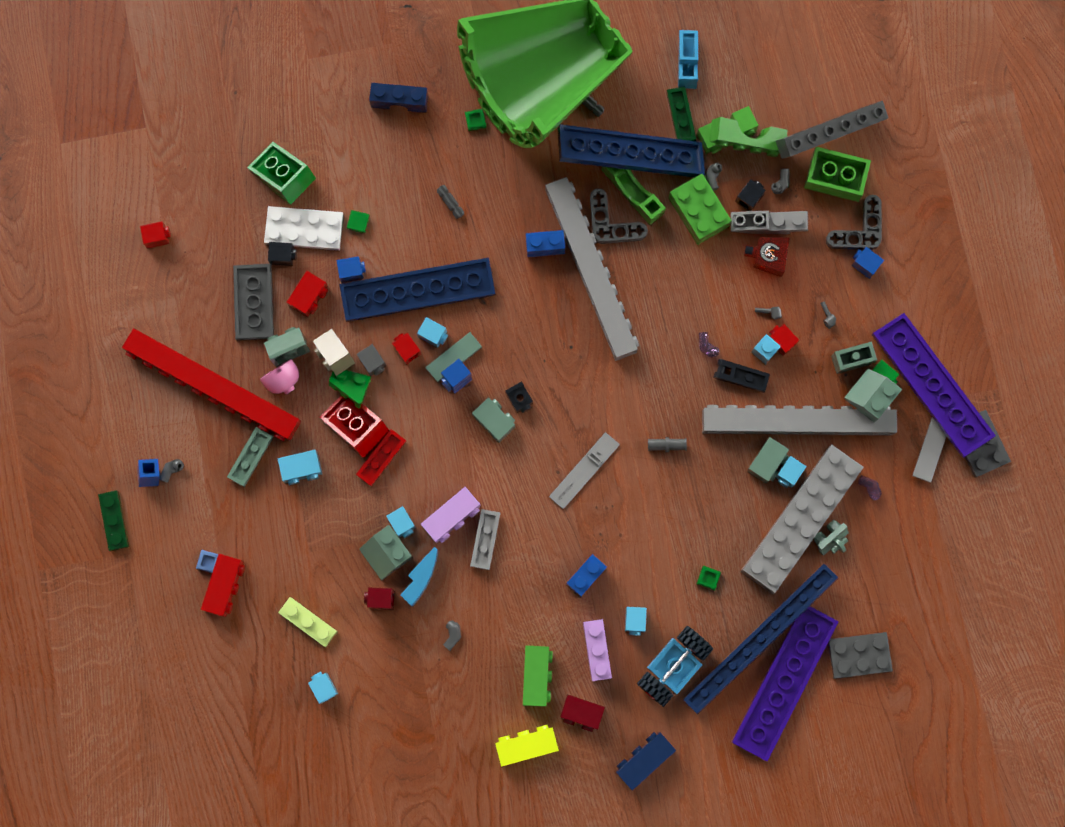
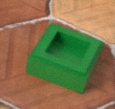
M483 108L465 112L468 131L487 128Z
M351 210L346 228L366 233L370 214Z
M702 566L696 584L715 591L721 572Z

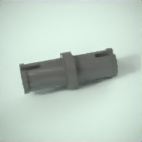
M665 437V439H648V451H687V438L669 439V437Z

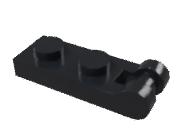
M718 359L717 372H714V379L765 393L770 377L769 373ZM726 368L731 369L730 375L724 374Z

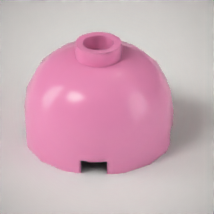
M290 359L267 373L260 380L263 386L271 393L279 394L284 392L288 394L295 389L294 384L298 381L299 371L296 364Z

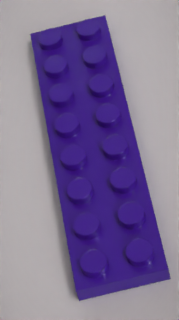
M905 313L872 334L962 458L996 436Z
M810 606L792 623L732 740L733 744L768 761L839 621Z

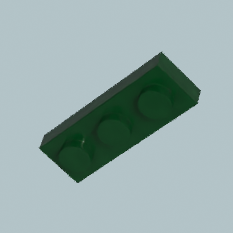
M685 86L668 89L666 94L676 139L696 141Z
M115 490L98 494L108 550L115 551L128 548L129 542L119 491Z

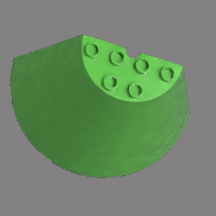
M564 0L458 20L457 37L462 39V45L458 47L472 90L476 88L480 95L478 102L490 121L502 134L507 132L511 136L509 140L514 144L524 148H532L543 142L632 54L631 46L625 42L619 30L610 27L609 17L602 12L597 2L594 0Z

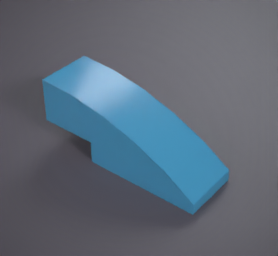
M679 30L678 88L685 86V89H697L698 31Z
M435 547L410 572L408 576L413 582L400 595L412 607L424 593L433 575L438 556V549Z

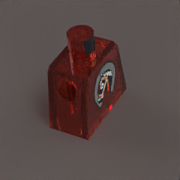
M761 237L758 239L756 247L745 246L744 256L754 258V268L782 277L785 273L790 238Z

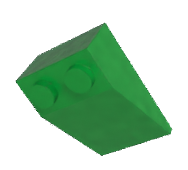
M272 142L247 167L275 194L290 205L316 179L305 163L275 142Z

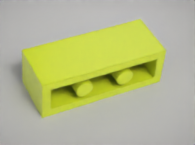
M547 724L536 727L537 732L529 733V730L518 732V737L510 739V735L498 738L499 742L495 743L501 767L559 751L553 727L548 728Z

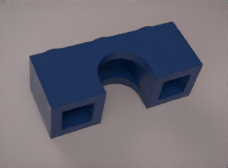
M371 82L369 102L371 108L390 109V106L398 105L406 107L408 111L427 113L428 90L426 87Z

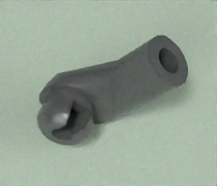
M719 163L710 165L705 173V178L713 191L719 188L716 181L717 176L722 171V166Z
M781 169L780 180L771 185V190L775 194H781L789 188V169Z
M180 459L167 462L164 465L159 480L168 483L171 474L181 471L184 468V463Z
M453 620L446 624L449 638L443 644L450 651L461 639L460 625Z

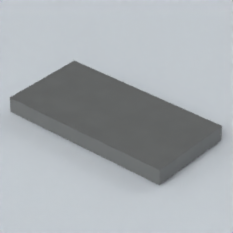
M272 264L233 265L235 340L268 339L274 335Z

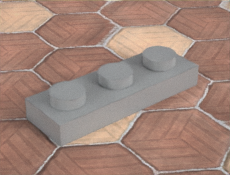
M481 509L470 567L490 570L500 512Z

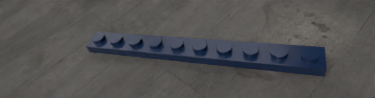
M823 564L683 700L698 715L839 579L838 576Z

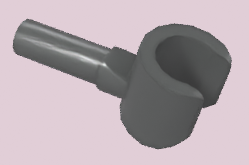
M824 301L820 303L827 316L823 322L830 329L836 324V317L829 312Z
M755 307V312L771 313L772 319L782 318L779 307H772L771 309Z

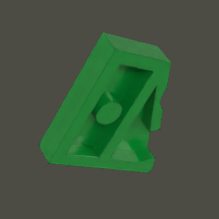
M345 370L337 376L332 372L329 386L338 391L345 399L349 398L355 402L357 408H361L371 382V376Z

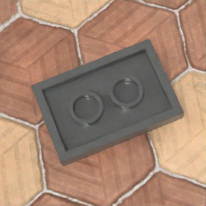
M986 410L979 412V414L996 436L965 457L975 478L1011 462Z
M887 632L830 639L828 642L833 679L893 671Z

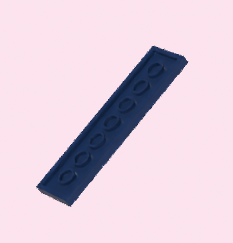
M561 124L557 128L560 162L694 178L700 174L705 175L702 142Z
M489 257L339 284L346 322L496 295Z

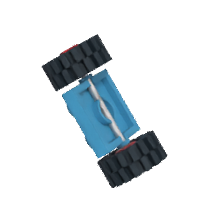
M686 626L677 636V639L686 648L672 638L647 667L659 679L657 680L649 672H646L637 683L649 697L662 707L674 696L664 685H667L675 694H678L703 665L692 653L704 661L714 649L689 626Z

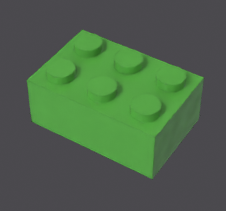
M815 147L804 188L859 202L863 196L871 160Z
M703 174L670 192L668 199L697 245L730 227L731 218Z

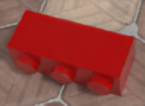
M218 554L200 610L223 617L231 613L233 608L231 600L233 595H236L238 592L239 584L237 582L239 576H243L245 570L244 561Z

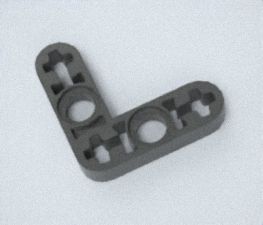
M595 189L591 192L592 231L597 243L641 241L646 238L648 229L642 222L609 224L606 192L602 189ZM596 194H600V197H603L600 202L601 207H597V199H593L596 197ZM603 212L605 219L602 221L596 220L595 213ZM640 227V230L644 231L641 236H638L635 232L631 233V237H628V228H631V231H636ZM619 228L624 229L626 232L622 238L615 235V231ZM609 229H612V238H609L610 234L604 235L602 239L599 235H596L599 234V230H603V233H609Z
M869 195L864 200L863 231L833 230L826 237L827 246L832 249L864 250L865 247L870 250L878 248L882 240L881 199L876 195ZM871 200H873L874 204H877L873 208V213H870L871 205H868ZM867 219H876L877 226L870 227L867 224ZM833 235L836 236V239H842L843 235H845V244H843V240H839L836 244H834L833 240L830 239L833 237ZM849 236H856L858 238V244H850L848 240ZM871 236L874 240H877L874 245H871L870 241H865L864 245H862V240H869Z

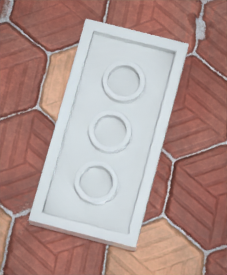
M268 206L264 243L266 245H269V242L292 243L294 247L340 251L344 214L343 212Z

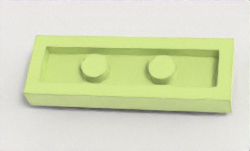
M289 597L278 612L324 647L329 644L337 633L334 628L291 597Z

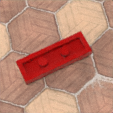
M390 429L356 473V476L372 487L407 441Z

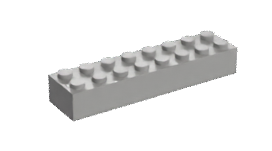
M831 445L828 447L740 572L769 593L774 594L864 467L835 446Z

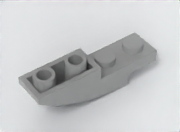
M769 211L731 212V232L790 234V232L808 231V211L771 213Z

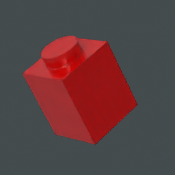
M162 221L140 226L143 244L147 249L169 244L168 238H171L169 226L166 227Z
M785 324L781 327L777 325L769 332L771 334L770 337L781 346L778 351L782 356L800 341Z
M408 332L406 334L401 333L393 339L392 345L406 365L422 355Z

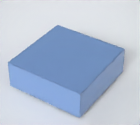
M201 550L196 569L212 573L218 554Z

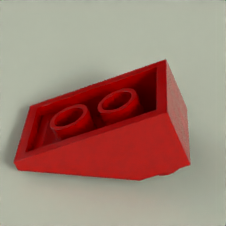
M340 396L319 417L362 458L390 431L384 422L362 404L361 408H357L355 402L349 398L345 399L343 396Z

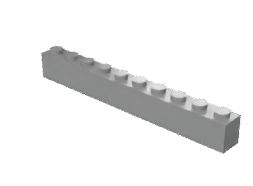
M567 177L547 184L545 191L561 230H564V237L615 361L637 353V347H639L636 336L632 337L630 332L632 329L631 323L623 315V312H625L624 306L621 301L618 302L615 296L618 295L617 289L614 284L611 285L608 279L611 277L609 270L601 262L604 260L601 251L596 250L594 245L597 243L593 232L589 233L587 228L589 222L586 215L582 216L580 211L582 205L579 198L575 199L573 183L568 182Z
M707 405V408L702 410V434L895 435L897 433V410H891V407H888L875 422L871 421L858 409H853L852 406H842L841 409H833V406H822V409H814V406H803V409H795V406L789 405L783 406V409H776L774 405H767L764 408H757L756 405H747L745 408H738L737 405H727L726 408H718V405Z

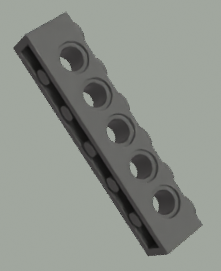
M879 101L776 141V144L783 159L881 122L889 117L883 101Z

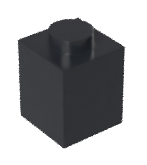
M750 179L737 196L735 202L747 211H752L766 190L760 182Z
M269 242L268 262L272 265L293 266V260L296 261L297 249H294L293 244Z

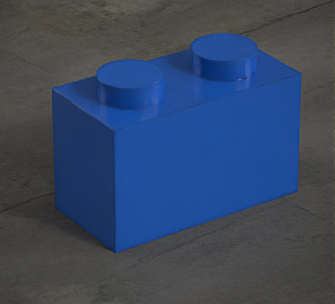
M564 230L526 233L527 257L565 254Z
M457 359L441 372L442 385L448 392L452 390L454 394L472 381L471 372L460 359Z
M592 554L566 585L581 598L605 571L607 566Z

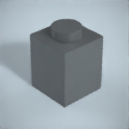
M373 344L357 353L359 360L370 376H377L385 370L386 364Z

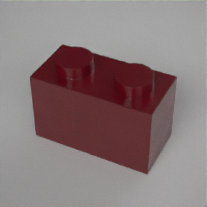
M368 587V592H364V604L369 609L394 610L395 591L392 588Z
M567 694L560 717L564 718V723L574 726L576 722L582 724L581 729L593 732V729L598 730L605 707Z

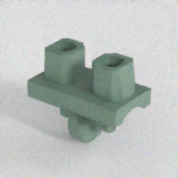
M832 520L827 525V529L831 532L828 537L822 532L817 533L814 537V542L818 546L819 552L823 556L829 550L833 554L838 550L844 553L846 551L844 545L848 542V539L845 537L849 534L848 527L844 523L840 524Z

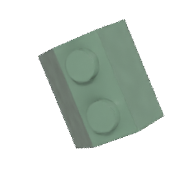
M289 328L285 331V334L280 336L273 335L267 339V342H264L268 356L275 367L310 352L300 328Z
M867 369L844 399L871 421L875 422L902 389L886 376Z
M390 525L375 534L359 549L381 581L413 558Z

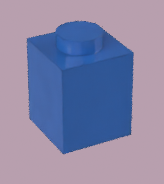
M865 247L863 251L859 249L852 259L855 261L851 266L870 279L884 260Z
M359 256L336 260L341 283L364 279L363 273H366L364 261L361 262Z
M158 459L138 460L139 487L159 486Z

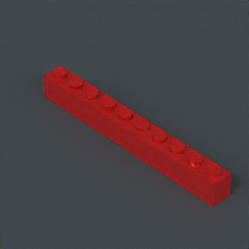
M135 328L132 329L122 346L126 351V356L133 360L136 358L143 360L141 364L150 369L152 367L159 369L158 373L166 378L169 375L172 376L177 384L183 387L185 385L192 387L191 391L199 396L203 393L209 397L208 401L215 405H218V403L223 404L226 411L232 414L235 412L241 414V419L250 424L254 421L258 424L257 427L266 433L268 430L274 432V437L283 442L285 439L291 441L301 424L299 418Z

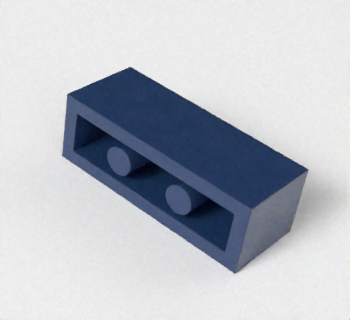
M653 732L646 738L647 743L643 747L639 745L631 752L633 756L628 761L623 759L616 766L618 768L616 773L631 790H634L676 751L661 732L657 734Z

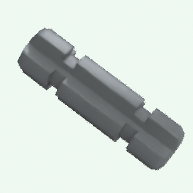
M591 96L582 102L590 111L593 110L597 117L603 114L604 107L597 104V101Z
M445 185L440 186L437 189V193L440 197H443L442 200L450 211H453L455 218H461L464 215L463 209L459 207L458 202L449 193Z

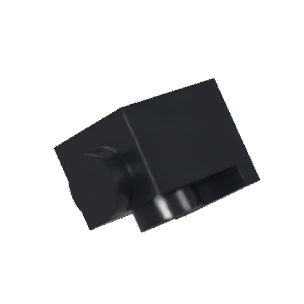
M522 381L505 390V394L516 413L520 411L525 413L532 408L533 400ZM518 395L524 397L522 401H518L516 398Z

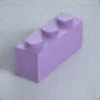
M464 487L423 521L421 526L436 543L439 541L443 543L450 537L449 533L454 528L457 531L465 524L464 520L467 517H474L480 511L478 508L481 505L470 491Z
M603 619L583 622L591 681L611 679L612 675Z

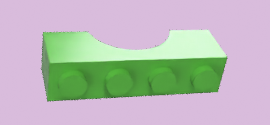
M719 117L712 120L710 142L716 143L717 147L733 146L734 150L742 151L749 149L750 153L760 154L765 152L767 156L777 157L780 152L776 141L787 137L788 130L768 127L762 129L760 135L754 139L746 136L741 131L737 120Z
M602 167L601 170L649 225L664 215L666 207L654 194L648 192L637 181L631 170Z

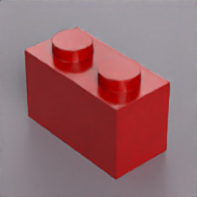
M306 271L286 303L289 307L308 318L310 314L313 315L317 310V303L320 298L323 299L326 296L328 285L324 280Z

